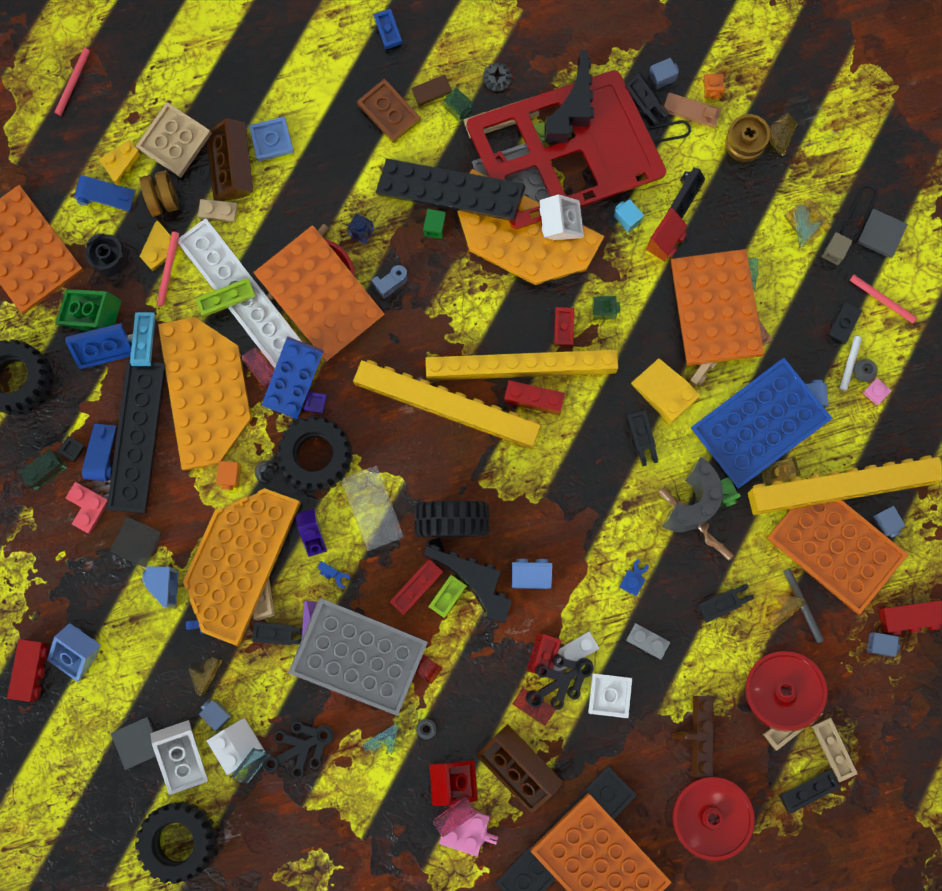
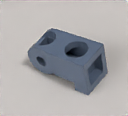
M396 265L381 280L378 276L372 279V285L381 297L385 299L406 283L408 279L407 270L401 265Z

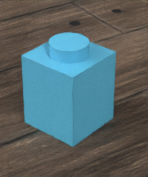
M630 199L626 202L622 201L615 207L614 217L628 233L643 221L644 214Z

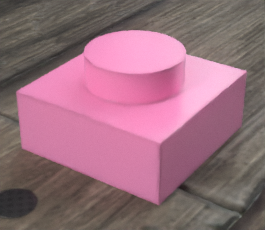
M876 378L863 394L874 404L879 405L892 390Z

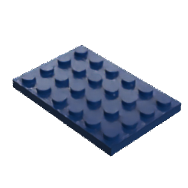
M782 358L693 425L691 430L737 489H739L833 418L786 359Z

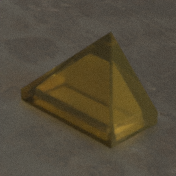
M785 113L769 125V141L781 156L785 155L798 125L789 113Z

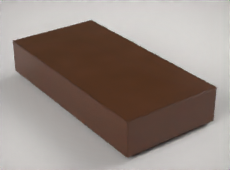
M446 75L411 88L418 106L452 93Z

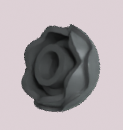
M861 359L854 365L853 372L859 381L870 382L877 376L878 368L872 360Z
M263 460L257 464L255 476L259 482H267L268 479L273 478L274 471L277 469L274 464L275 462Z

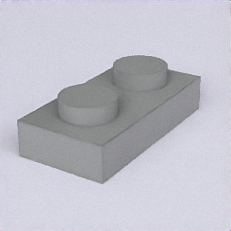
M636 623L626 639L627 642L660 660L670 644L669 641Z

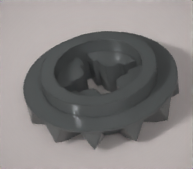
M499 62L496 64L491 63L485 68L483 73L484 84L493 91L506 89L512 80L511 70L506 64L503 65ZM497 71H499L500 76H502L499 77L498 82H496L495 76H492L495 75Z

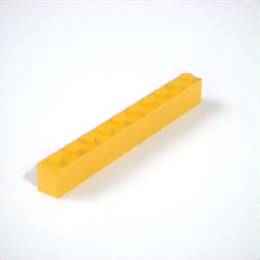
M617 350L426 357L427 381L617 373L618 370Z
M361 360L353 380L356 386L533 449L541 427L538 421L532 418L525 420L520 418V415L515 412H503L502 408L496 405L489 407L484 405V402L479 399H467L466 395L460 392L453 394L448 392L449 389L440 385L434 387L430 385L429 381L424 379L417 381L410 374L402 373L401 375L395 373V369L385 366L382 368L377 366L378 364L374 361L367 360L365 362Z
M929 455L919 458L920 460L913 461L911 458L901 461L900 464L888 462L883 464L882 467L870 465L865 467V470L858 471V468L846 470V473L840 474L839 471L828 473V476L821 477V474L809 476V479L802 480V477L791 479L788 483H784L781 480L771 483L772 485L765 486L764 484L754 485L748 492V497L753 515L938 484L942 482V464L940 457L932 458Z

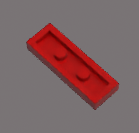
M428 559L393 597L390 603L400 613L405 615L444 572Z

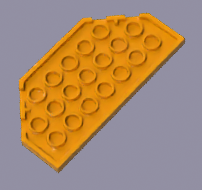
M471 169L469 173L488 177L474 169ZM523 195L519 211L524 212L538 207L540 203ZM457 211L470 252L534 285L566 277L576 272L586 271L604 239L603 235L582 225L583 238L552 240L544 238L542 221L521 229H514L508 220ZM537 211L531 213L530 216L533 219L541 216V214Z
M196 317L158 324L181 468L183 471L216 465L219 461L224 460L227 452L234 446L246 425L248 426L252 420L240 348Z
M264 488L250 497L246 496L233 502L232 505L214 511L183 580L202 633L239 647L300 507V501Z

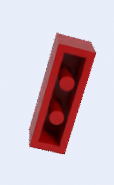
M509 380L504 403L560 416L565 393Z
M942 600L879 609L883 633L890 632V635L894 636L901 635L902 630L908 629L910 633L922 632V627H929V630L941 629Z
M18 639L7 699L36 702L37 698L40 697V682L45 674L44 661L49 654L48 643Z

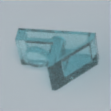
M799 205L794 211L799 248L805 246L823 223V221L808 223L810 221L809 211H806V205Z
M394 724L364 743L362 746L367 752L371 749L373 753L381 748V742H384L392 755L400 727L399 724Z

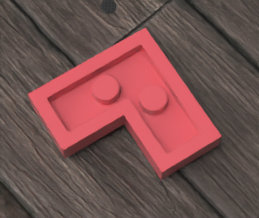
M77 482L73 484L65 498L81 507L72 525L90 534L105 510L108 499Z

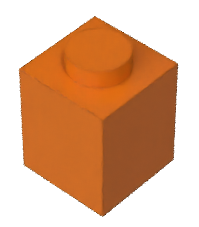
M219 461L216 484L222 486V490H233V487L239 488L241 465L238 462Z

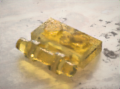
M810 198L804 202L807 207L806 209L799 204L784 215L805 245H808L823 234L819 229L820 227L825 232L832 229L828 223V218L821 214L818 210L819 206L813 203ZM809 214H812L817 222H814Z

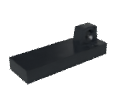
M693 167L691 172H684L680 179L683 186L670 207L676 211L681 219L705 181L701 170Z
M827 769L779 794V797L787 814H791L839 789L840 786L832 769Z

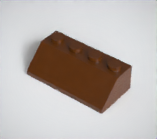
M226 118L210 129L212 134L207 140L214 201L240 199L253 192L245 122Z
M508 724L476 754L482 763L531 814L549 800L564 783Z

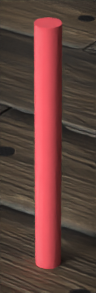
M83 48L54 112L59 116L62 115L90 54V50Z
M172 232L157 300V305L164 306L179 238V233Z
M853 275L849 280L912 324L917 319L915 315L856 275Z

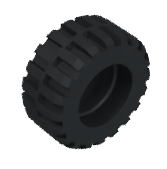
M11 339L10 342L7 340L0 341V376L3 370L14 362H24L28 372L24 385L16 392L5 394L0 388V411L5 414L21 415L22 411L25 413L31 412L32 407L38 408L41 405L39 402L42 399L44 401L47 399L46 393L52 389V385L49 383L53 381V374L49 372L52 368L47 362L48 359L26 342H19Z
M309 416V419L306 420L304 418L298 419L299 422L297 424L292 423L289 425L290 429L287 432H283V439L278 442L279 451H277V458L279 459L280 469L287 479L303 490L306 489L310 492L320 490L322 492L327 491L329 487L334 488L337 486V482H342L345 479L344 475L346 472L349 473L350 463L353 461L352 445L347 435L334 421H329L325 417L320 416V418H316L315 416ZM321 437L326 439L332 446V460L320 471L311 472L305 470L298 461V451L301 445L308 439Z
M485 501L418 502L414 507L415 534L417 537L429 538L487 536L489 533V505Z
M188 802L169 803L151 812L148 818L143 820L142 828L137 832L136 836L139 838V842L135 843V850L139 849L140 853L137 855L138 862L142 860L144 863L142 866L145 872L149 870L151 872L150 877L153 879L158 877L162 883L171 882V884H178L179 882H186L206 869L210 860L215 855L214 849L217 848V841H215L217 831L216 829L213 830L212 824L214 822L212 818H207L206 815L208 813L204 809L199 810L195 804L189 805ZM172 823H180L186 826L194 839L192 854L187 859L179 862L169 859L163 853L160 846V836L163 829Z

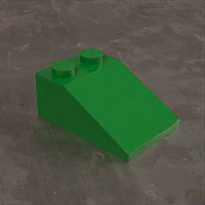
M66 289L55 324L86 332L115 325L122 300L106 291Z

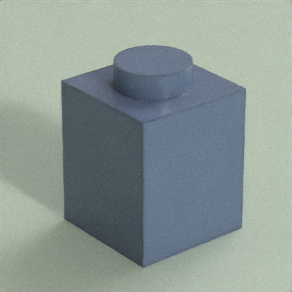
M671 57L650 66L649 76L656 90L675 82L679 73V68L676 63H673Z
M894 506L872 516L879 531L885 536L889 535L891 538L902 533L900 529L906 527Z
M869 633L867 653L896 657V654L900 651L899 637Z
M217 699L208 700L204 703L199 714L215 731H219L233 717Z

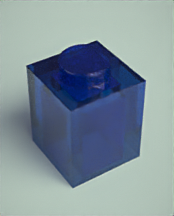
M356 213L347 231L350 237L366 244L374 230V225L371 220Z

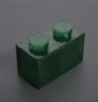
M49 449L18 473L29 488L38 490L68 467L57 452Z

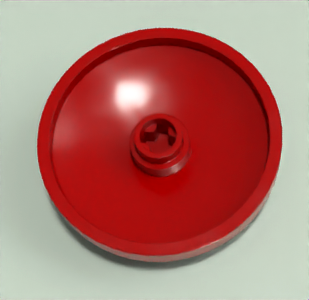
M790 651L770 653L758 660L748 674L745 688L747 703L756 718L772 729L785 732L802 730L812 725L822 714L828 695L826 680L819 667L807 657Z
M704 777L689 783L679 793L672 812L673 827L679 841L689 852L705 860L720 861L735 856L748 844L754 830L755 817L749 798L739 786L720 777Z

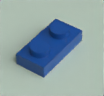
M391 9L373 14L385 50L401 45L402 39Z

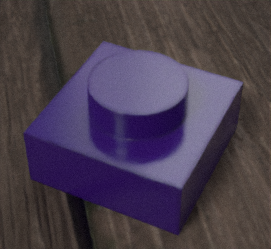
M308 391L304 410L324 414L327 395Z

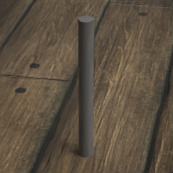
M791 569L784 570V575L816 642L824 641Z

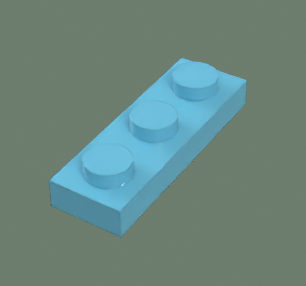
M154 312L135 313L130 357L131 366H151L156 318Z

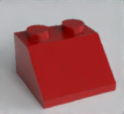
M670 208L651 236L646 248L647 251L664 262L668 257H673L677 250L675 246L678 242L682 243L687 236L685 232L687 225L674 209Z
M475 760L429 764L433 806H451L478 801Z

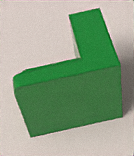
M427 209L423 228L424 236L443 238L445 212Z

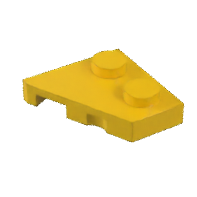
M129 139L99 160L118 186L121 183L119 179L124 172L128 173L133 163L140 157V153Z
M158 220L155 222L140 254L141 259L152 271H155L166 261L171 235ZM178 243L176 247V252H178L181 249Z

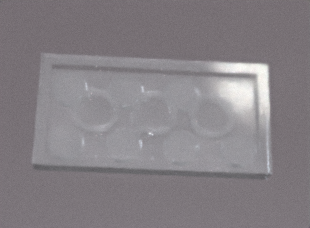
M377 465L341 480L368 552L404 538Z

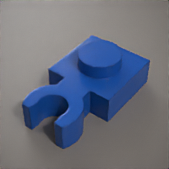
M638 559L633 564L634 571L627 570L619 588L634 596L638 595L645 581L641 574L645 573L649 568V565L646 564L644 569H639L637 565L640 560Z

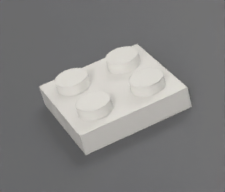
M592 673L588 713L628 718L632 678Z

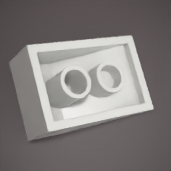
M189 720L150 733L151 743L169 795L208 782Z

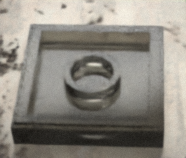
M126 517L110 552L146 568L162 532Z

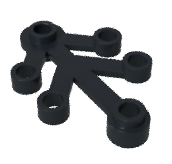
M560 654L554 655L552 663L556 667L561 668L565 666L572 669L567 673L548 669L544 664H539L535 669L539 677H549L556 680L538 691H529L526 695V702L531 707L538 708L542 705L544 696L559 688L557 695L551 699L550 704L556 710L562 709L566 692L573 700L580 697V689L584 678L593 673L592 661L588 658H580L578 661L565 659ZM576 677L574 685L568 688L570 681Z
M301 721L292 723L291 730L294 733L302 732L313 736L308 740L286 735L284 731L275 732L274 740L277 743L284 742L295 747L277 757H266L262 762L264 771L272 773L278 769L279 764L299 754L296 766L292 769V776L296 779L301 778L304 775L303 768L309 748L315 744L317 745L314 757L310 759L309 765L313 769L319 768L322 765L321 756L324 747L330 744L334 737L333 730L329 726L322 725L315 729L303 725ZM296 723L301 725V729L299 731H296L294 729V725ZM323 731L327 733L326 739L321 738ZM278 733L283 734V739L281 741L277 739ZM313 759H317L319 761L318 766H313ZM270 760L274 761L275 766L273 768H270L268 766V762ZM295 769L301 770L300 776L295 775Z

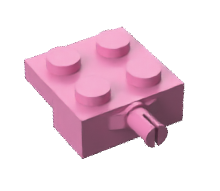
M451 805L439 844L478 856L484 841L496 845L498 836L487 833L490 815L458 805Z

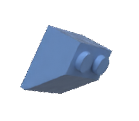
M146 566V571L142 575L145 587L163 607L176 609L179 570L171 567Z
M69 623L54 636L47 661L79 682L96 659L101 645L84 634L79 628Z

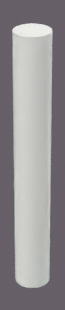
M854 336L839 388L843 392H847L862 340L859 336Z

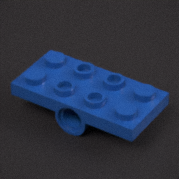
M287 336L261 406L298 419L324 350Z

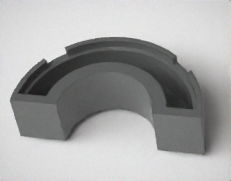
M702 457L692 466L685 480L695 491V504L684 506L677 503L669 511L662 525L663 528L674 532L696 530L703 526L719 509L723 495L722 484L715 469Z

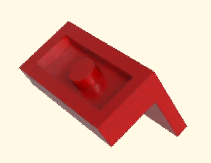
M537 633L526 671L536 674L535 669L539 664H544L548 669L553 670L552 658L558 654L562 640Z

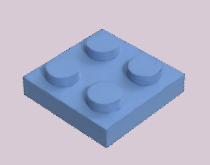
M285 116L249 125L258 162L294 153Z

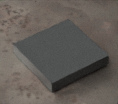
M872 209L857 243L892 258L908 224Z
M149 717L111 733L125 770L156 757L150 733L155 731Z

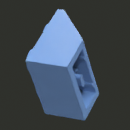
M516 559V562H512V589H551L552 563H548V559H536V563H528V559Z

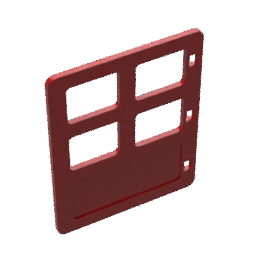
M616 70L592 77L590 91H593V101L590 104L594 108V117L590 119L588 126H572L575 138L568 140L567 143L544 147L529 114L554 105L561 106L569 96L575 83L474 116L467 121V130L489 177L505 180L506 176L535 167L550 197L559 194L580 201V207L660 180L666 174L665 165L625 86L621 74ZM509 120H514L530 153L498 163L483 130ZM576 152H582L597 186L568 196L564 193L551 161ZM644 174L646 179L637 182L636 176ZM592 192L594 197L584 200L583 195ZM540 206L524 212L518 210L515 222L509 221L511 227L521 229L541 222L542 216L533 219L530 216L531 213L540 212Z

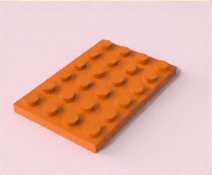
M18 185L0 198V285L24 315L82 273L84 269L24 189Z
M313 225L253 272L314 347L324 350L322 357L326 362L385 315Z
M746 249L671 259L686 365L764 356Z
M842 500L790 509L766 538L858 615L863 612L909 555Z
M589 793L530 849L531 853L567 891H664L672 883Z

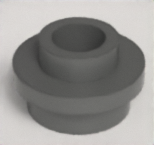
M424 719L418 723L417 734L421 738L430 739L435 735L436 725L432 720ZM428 725L430 732L425 733L423 727Z

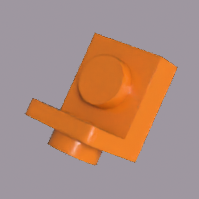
M705 74L704 98L713 100L723 98L725 93L723 74Z

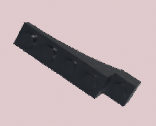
M580 50L576 81L569 96L551 116H546L544 124L545 142L567 143L569 135H572V126H588L590 119L594 117V108L590 104L593 101V91H590L592 74H589L591 58H588V50Z
M430 545L429 548H423L422 556L445 566L467 585L484 612L483 617L505 623L512 600L507 599V595L496 592L494 595L500 571L495 570L496 566L487 563L482 566L477 564L478 560L469 557L464 560L459 558V554L448 551V554L440 552L441 548Z

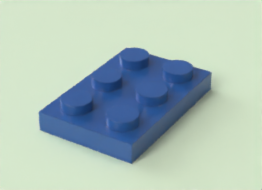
M122 323L68 336L65 339L79 369L131 357L132 345Z

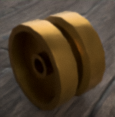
M744 114L737 117L731 124L725 139V148L728 154L740 162H752L758 159L769 142L770 128L760 116Z
M166 170L157 172L155 180L151 175L140 177L142 194L152 217L163 214L164 207L168 212L179 210L176 191Z

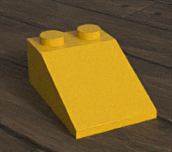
M659 358L631 383L669 425L701 396L684 378Z

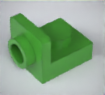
M728 477L720 480L723 491L720 506L726 504L729 507L738 503L736 499H739L741 495L740 493L737 494L731 479Z

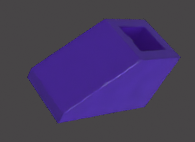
M311 509L296 514L297 528L308 557L327 552L315 510Z

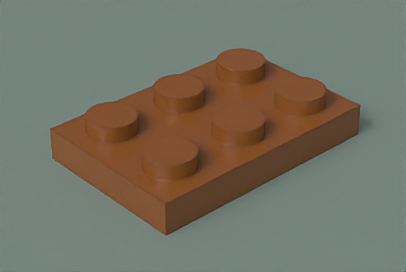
M385 78L357 101V105L392 143L397 141L421 120L420 116Z

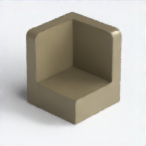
M835 232L821 257L839 265L844 259L852 240Z

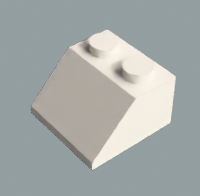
M559 194L540 200L544 238L563 240L584 237L579 200Z
M245 718L207 740L227 775L232 774L265 752Z

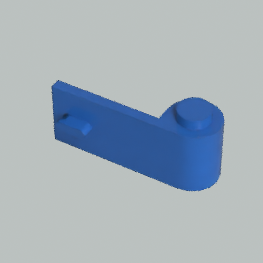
M80 176L74 199L77 200L78 204L84 206L97 202L130 212L135 190L95 178Z
M94 424L82 468L83 479L107 482L111 478L112 467L109 458L117 426Z

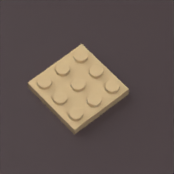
M166 102L135 147L181 178L212 132Z

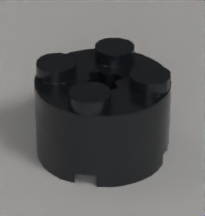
M100 233L88 240L84 254L85 259L99 274L106 277L116 275L128 264L127 251L115 236Z

